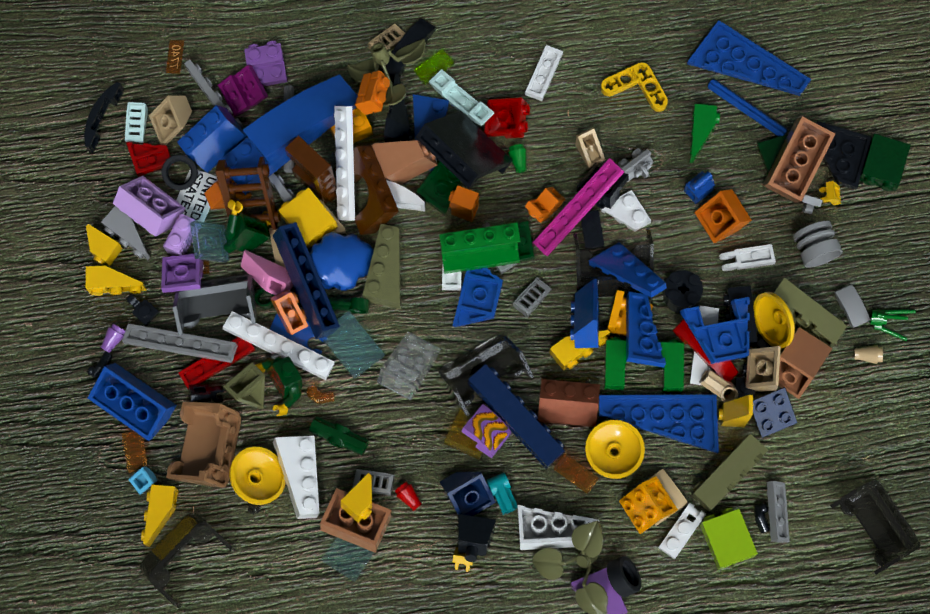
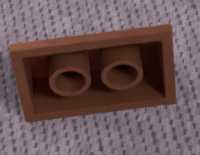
M541 379L538 422L595 428L600 384Z

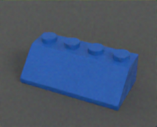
M116 363L104 366L87 398L148 441L168 422L177 406Z

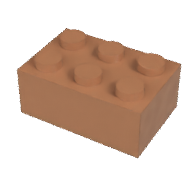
M336 488L320 522L321 531L376 553L391 519V510L372 502V513L367 519H362L358 523L341 508V500L348 492Z

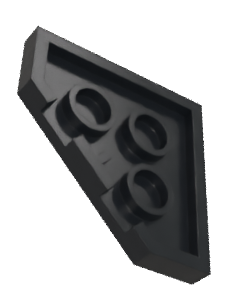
M817 121L816 124L835 133L823 161L838 185L856 190L872 137Z

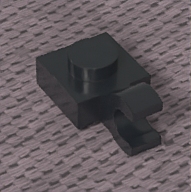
M131 293L125 298L135 308L131 313L146 327L159 314V311L146 299L140 303Z
M744 364L742 367V378H736L735 388L738 392V398L753 395L754 400L755 390L746 388L747 364Z
M208 384L189 385L191 402L203 403L211 401V398L215 402L223 401L222 395H216L217 393H224L223 386L209 387Z

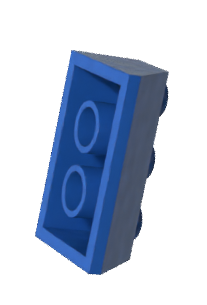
M216 105L177 143L190 159L209 173L218 164V160L239 145L247 136L229 110Z
M593 279L576 292L575 301H571V313H574V315H571V327H574V329H570V338L574 340L575 348H598L597 279Z

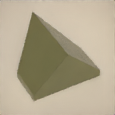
M251 362L225 384L223 388L236 401L264 409L265 374Z

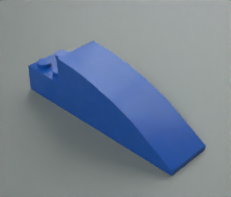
M340 74L312 86L281 103L243 129L248 138L220 160H226L228 167L233 169L257 167L259 158L264 157L265 164L269 165L270 176L291 160L287 156L285 148L298 135L310 145L335 125L334 106H352V110H354L358 95ZM259 174L231 177L236 184L261 183ZM243 191V193H244L245 195L250 192V191Z

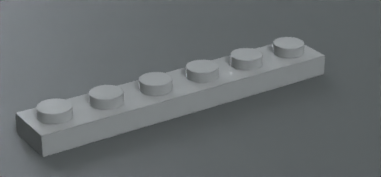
M133 324L127 325L122 339L123 343L229 363L233 362L238 346L236 342L185 333L179 335L178 332Z

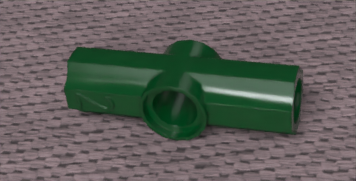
M316 416L310 425V433L327 440L328 443L335 447L345 448L360 456H363L368 447V439L352 433L350 429L340 424H333Z

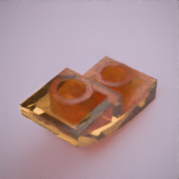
M135 431L121 433L127 473L137 472L142 467H148L143 437Z
M564 454L554 467L556 472L586 494L590 492L599 479L567 454Z

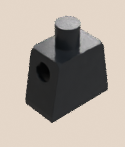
M458 514V552L465 553L466 561L475 562L477 555H487L495 533L496 519Z

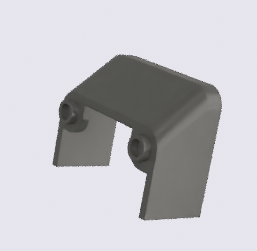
M244 274L201 281V289L175 292L173 312L179 335H183L184 327H195L199 323L200 318L231 314L232 311L247 319L251 318L252 324H256L257 310L251 275Z

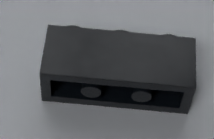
M751 286L729 287L725 294H723V305H727L725 322L736 320L731 301L749 297V347H755L757 334Z

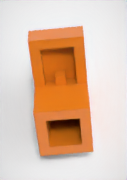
M548 187L543 190L537 199L528 201L525 207L533 218L542 223L566 199L554 187Z

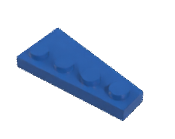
M628 292L626 295V361L664 368L666 361L662 357L661 343L657 339V328L653 324V314L648 296L641 293Z

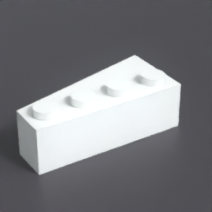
M275 437L273 445L278 455V461L284 474V480L287 484L297 519L317 518L320 512L315 437Z
M518 505L520 550L574 547L572 543L574 529L580 525L599 520L576 515H565L560 512L553 513L538 508L531 509Z

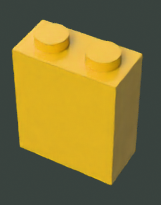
M310 188L298 192L293 200L286 201L279 209L281 217L287 224L297 223L307 249L318 243L325 234L338 228L335 219Z

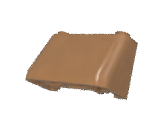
M182 402L180 417L184 423L188 424L181 459L180 461H172L170 463L166 478L212 487H226L230 478V465L234 459L241 425L239 412L220 403Z

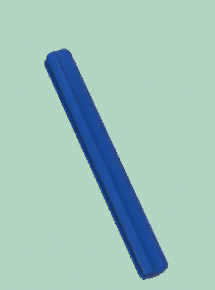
M715 79L709 82L708 89L778 137L784 136L787 133V128Z

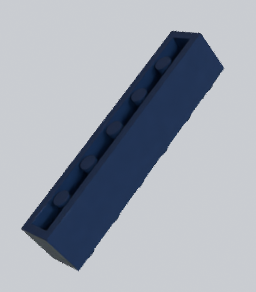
M296 222L280 226L272 236L314 337L319 339L331 335L340 325Z
M485 364L468 379L469 386L500 417L545 469H548L564 454V445L559 439H554L550 435L551 431L545 424L541 425L537 421L538 417L531 409L528 411L523 406L525 403L518 395H513L509 384L505 381L502 382L497 377L499 376L497 371Z

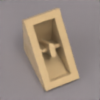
M594 128L576 135L575 146L588 168L593 167L595 163L599 164L605 161Z

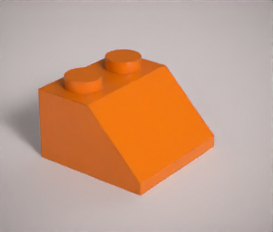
M733 189L720 191L694 212L713 243H717L738 232L752 221Z

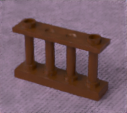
M264 157L259 158L257 167L233 169L228 167L226 160H218L215 172L228 218L229 214L232 213V210L228 208L230 200L235 201V203L239 201L243 207L267 206L268 213L246 216L261 221H270L272 230H276L278 222L281 221V215L276 209L269 180V165L265 164ZM259 174L261 183L235 184L232 183L231 177ZM263 190L264 198L239 200V198H236L235 193Z

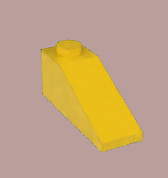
M747 395L723 403L721 409H718V420H721V426L745 427L753 415V395Z

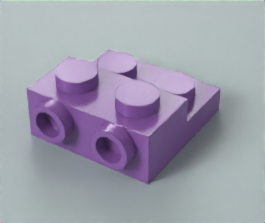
M269 41L265 46L259 47L258 44H252L248 46V49H244L246 64L252 65L263 86L287 82L281 43Z
M200 253L162 257L161 290L163 293L201 289L203 260Z

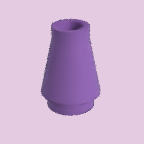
M113 323L107 329L101 348L111 353L113 348L123 339L125 330Z

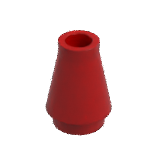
M407 481L395 490L396 497L413 511L422 505L412 484L409 485Z

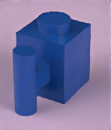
M702 171L685 184L684 192L695 204L709 195L715 187L713 176L710 172L704 173Z

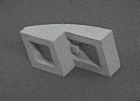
M853 284L834 292L839 306L844 310L852 328L870 321L868 312Z

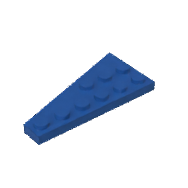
M599 395V416L610 420H621L635 428L717 454L719 453L716 395Z

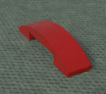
M684 319L672 330L684 344H688L713 372L726 381H731L739 373L731 361L711 364Z

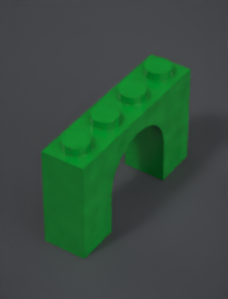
M610 338L605 343L604 390H624L626 341L621 340V338ZM678 340L660 342L662 357L666 361V365L664 368L662 367V392L682 393L684 389V343H679Z

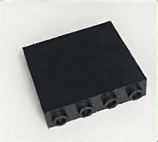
M462 111L425 123L415 137L468 189L474 186L478 178L498 170L501 174H504L513 161Z

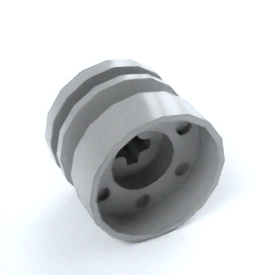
M821 221L808 225L793 235L794 242L797 243V249L804 250L801 252L800 257L806 268L828 263L843 253L839 241L831 239L835 236V231L832 230L830 221Z

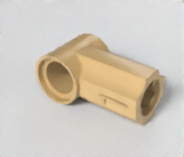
M708 369L701 376L699 383L719 396L723 402L738 398V392L734 384L726 381L712 370ZM726 390H732V392L729 395H724V392Z

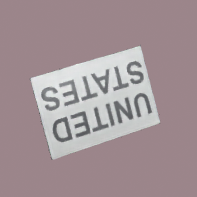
M189 170L184 183L190 178L191 170ZM197 170L198 175L195 183L186 190H180L176 201L185 207L184 215L195 219L199 226H203L210 210L204 193L218 179L217 176Z

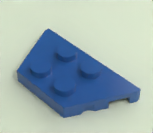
M488 268L466 271L453 327L494 319L503 280L493 275Z

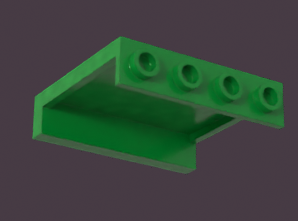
M518 223L439 234L444 274L520 263L518 242H521Z

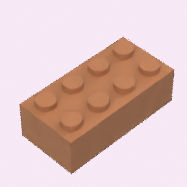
M803 116L797 118L763 186L795 203L802 202L835 133Z

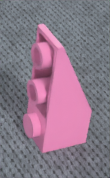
M247 250L244 251L241 267L265 291L273 295H277L286 289L290 291L293 284L286 268Z

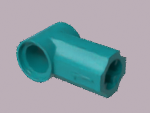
M505 472L486 480L503 515L518 509Z

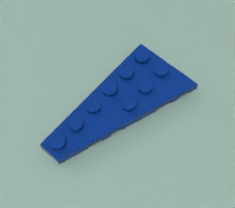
M719 20L687 62L688 65L798 96L803 93L811 81L809 77Z

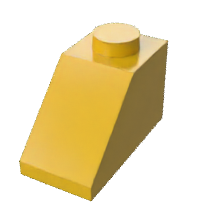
M88 224L86 230L90 252L94 256L93 260L102 266L106 264L110 267L123 248L117 241Z
M369 473L341 500V508L358 523L362 519H367L372 513V477Z

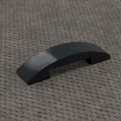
M421 18L406 32L391 53L395 55L401 48L425 39L427 42L436 30V27ZM390 56L389 62L385 66L392 83H394L395 74L401 76L405 71L404 67L406 65L402 61L396 62Z
M119 82L110 86L98 98L88 116L84 141L85 147L91 154L94 153L101 139L97 129L109 105L117 106L124 92Z

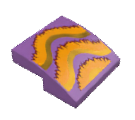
M483 404L461 431L477 442L475 448L490 458L496 454L512 433L500 417Z

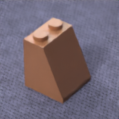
M418 140L374 143L372 145L385 178L399 185L438 165L436 157Z
M799 327L794 334L791 344L780 355L778 386L781 388L785 387L787 392L799 399L833 348Z

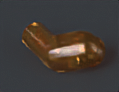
M315 385L307 388V396L316 404L335 401L333 392L323 394Z

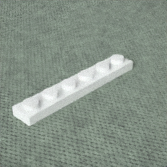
M334 106L337 219L352 221L355 220L352 106Z
M233 311L223 326V330L273 355L278 354L284 358L289 356L295 366L324 380L327 379L335 365L334 361L257 323L252 324L251 320Z

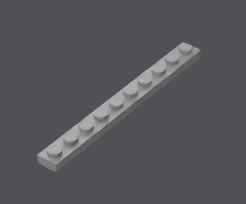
M190 59L184 64L187 71L214 107L218 105L227 108L233 114L231 108L227 104L224 106L221 102L223 98L220 93L212 90L211 87L213 85L208 77L204 78L201 75L203 71L197 63L193 64ZM236 118L237 123L243 128L242 123ZM273 173L269 176L270 184L284 203L295 198L290 189H285L283 186L285 182L279 174L276 176Z

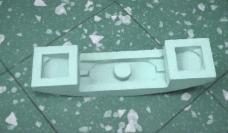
M442 69L429 81L430 85L445 100H449L450 105L457 111H462L474 123L482 126L494 114V111L483 102H478L459 87L455 80Z

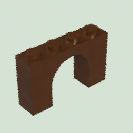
M298 135L285 148L287 156L297 164L292 168L293 175L306 188H310L319 200H322L325 204L332 202L337 197V186L331 165Z
M356 146L353 149L354 184L363 177L368 186L369 197L366 207L355 217V223L360 235L374 234L379 230L380 224L385 225L399 210L372 146Z

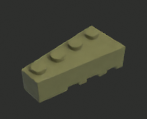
M752 434L744 441L740 440L733 447L734 451L731 455L727 453L719 461L721 465L717 469L713 467L706 475L708 479L704 483L700 481L693 488L695 492L692 497L708 513L767 453L768 449Z

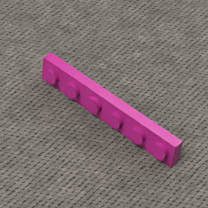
M609 158L534 240L533 243L539 250L548 256L621 177L624 171Z

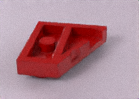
M126 142L138 177L162 169L164 162L171 157L167 145L154 146L147 143L141 145Z

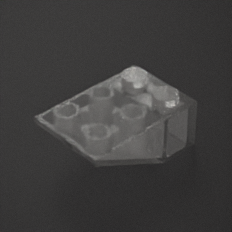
M407 332L381 367L377 383L411 400L422 385L441 349Z

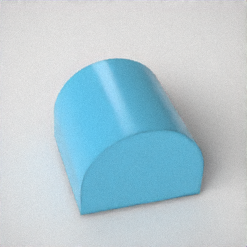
M142 467L128 479L140 495L157 482L155 474L148 467Z

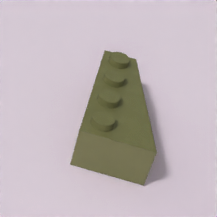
M380 224L362 294L363 298L369 300L370 303L401 309V238L399 227Z
M786 278L782 280L774 292L790 308L796 327L802 328L833 348L847 327L842 319L835 317Z

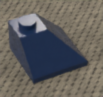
M456 472L440 481L457 515L473 516L496 503L481 472Z

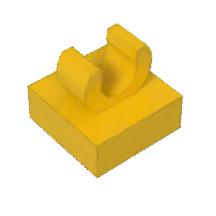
M834 181L826 182V187L819 188L821 193L827 192L825 197L820 198L823 200V203L841 204L840 186Z
M455 547L452 561L455 563V570H458L459 564H465L466 571L468 572L473 562L466 561L465 553L458 552V547Z

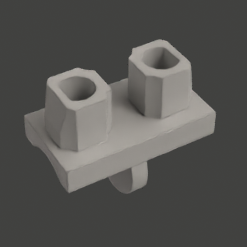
M637 148L632 153V161L629 162L623 158L618 162V166L629 176L627 182L634 177L642 176L647 178L649 176L647 170L651 168L653 160L648 149L643 151Z

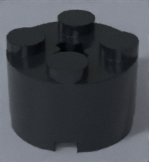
M686 270L671 273L666 280L667 289L663 290L662 298L669 309L675 313H680L682 309L696 307L703 294V285L700 277Z

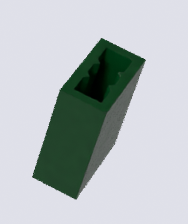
M874 134L870 142L860 181L869 186L876 185L882 187L885 191H896L900 185L911 144Z

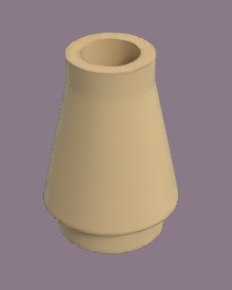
M874 345L855 348L854 360L874 364L883 362V347Z

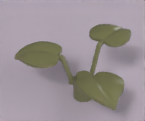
M422 39L398 50L395 55L391 53L390 49L387 50L383 43H377L370 49L373 59L347 65L349 75L354 81L362 82L364 74L378 71L379 65H381L385 76L390 80V88L387 90L386 101L383 106L395 105L406 96V88L403 84L393 86L385 65L388 64L390 56L396 62L402 61L405 65L417 62L424 55L426 41Z
M599 521L583 524L574 529L572 543L576 549L581 550L574 558L562 561V553L556 548L551 547L541 549L533 556L534 566L544 578L549 580H556L561 577L564 572L562 565H567L574 561H577L580 567L587 568L582 582L583 588H579L575 593L576 601L580 608L589 614H607L608 596L604 587L596 582L586 584L590 570L593 568L591 564L597 560L603 548V534Z

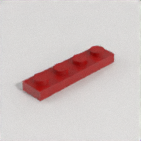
M237 337L230 341L236 342L238 345L232 363L202 358L178 373L189 390V385H199L254 352L255 348L251 343Z

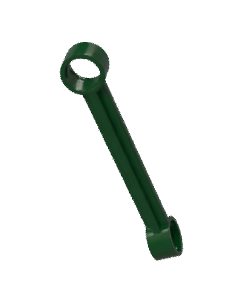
M262 288L256 292L255 301L261 309L267 310L274 305L272 301L265 305L260 304V296L264 293H268L272 297L275 295ZM328 298L333 310H345L356 314H367L369 311L370 301L364 298H351V300Z

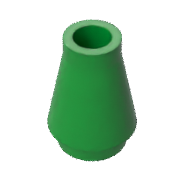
M524 145L510 146L508 154L513 160L512 163L516 173L527 171L526 148H524Z

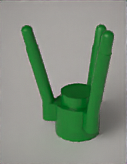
M872 309L870 325H874L875 330H881L907 341V337L882 327V325L887 324V319L908 320L907 316L890 314L916 313V310Z

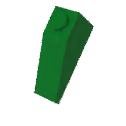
M694 105L689 163H694L714 131L715 125L719 124L720 113L717 112L716 105Z

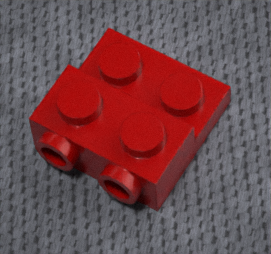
M522 97L488 100L487 106L494 111V114L485 122L484 133L488 137L524 138V132L528 131L526 115L530 114L529 104Z

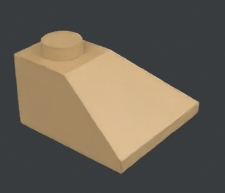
M168 95L149 115L161 145H167L185 127L192 113L186 96Z
M781 347L749 349L746 388L759 392L777 390Z

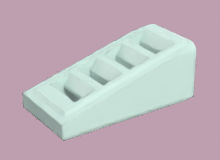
M128 102L125 142L144 143L148 107L145 103ZM133 117L141 118V120H133ZM132 125H140V128H138V127H131V126H132ZM131 132H139V133H140V135H130V134H131Z

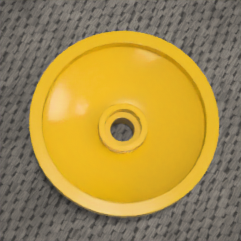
M772 292L759 294L753 305L755 324L759 333L772 347L779 346L782 349L789 346L795 333V323L790 308L781 297Z
M608 420L600 423L590 432L585 445V453L588 463L595 472L606 478L621 479L633 474L640 467L645 454V446L641 434L631 424L621 420ZM616 449L618 454L612 455L610 451Z
M249 447L239 452L231 462L229 470L230 482L236 494L244 501L255 505H264L277 499L283 492L286 484L278 457L272 451L263 447Z

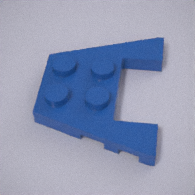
M749 297L731 301L736 319L732 321L704 326L699 306L680 311L711 364L749 356Z

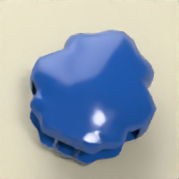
M330 232L322 237L320 243L313 245L310 250V256L325 289L335 287L338 290L346 291L356 286L358 278L368 275L374 249L355 234L343 236L336 232Z

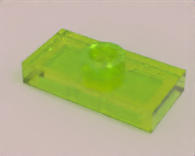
M441 49L415 68L414 73L426 85L441 69L446 71L453 66L454 61Z

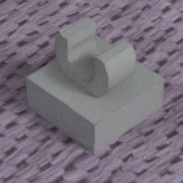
M805 194L802 200L804 202L802 211L812 214L814 206L821 207L823 200Z

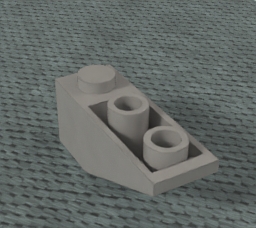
M114 206L101 221L105 227L103 230L111 237L113 235L118 237V242L125 248L131 247L133 249L132 252L138 258L144 257L146 260H149L150 256L134 221Z

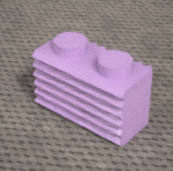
M184 214L179 215L163 245L168 254L175 256L186 255L185 253L188 252L187 249L191 246L194 236L198 233L197 230L200 229L196 220Z

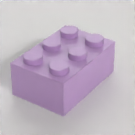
M144 176L119 186L113 204L120 211L127 214L155 237L173 228L179 215L183 214L185 210L184 206Z

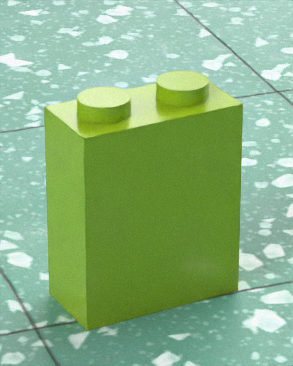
M733 508L722 511L723 515L715 517L714 514L703 518L704 522L700 524L718 570L750 559L758 554L740 509L733 510Z

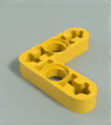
M638 63L602 81L601 92L605 96L616 95L638 84L654 111L661 112L667 107V96L650 66L646 63ZM639 69L645 71L646 80H644L643 74L639 73ZM622 76H628L630 77L631 81L629 83H623L620 78ZM648 83H652L656 89L648 91L645 86ZM606 84H609V86L613 85L612 90L609 88L605 89ZM656 94H657L658 100H659V101H663V103H662L661 106H660V104H655V103H656V97H655Z

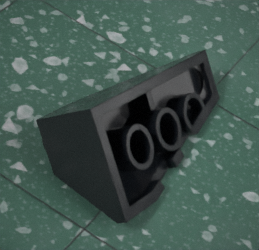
M395 74L393 86L401 84L399 74ZM404 99L395 105H389V113H387L384 130L385 143L413 141Z

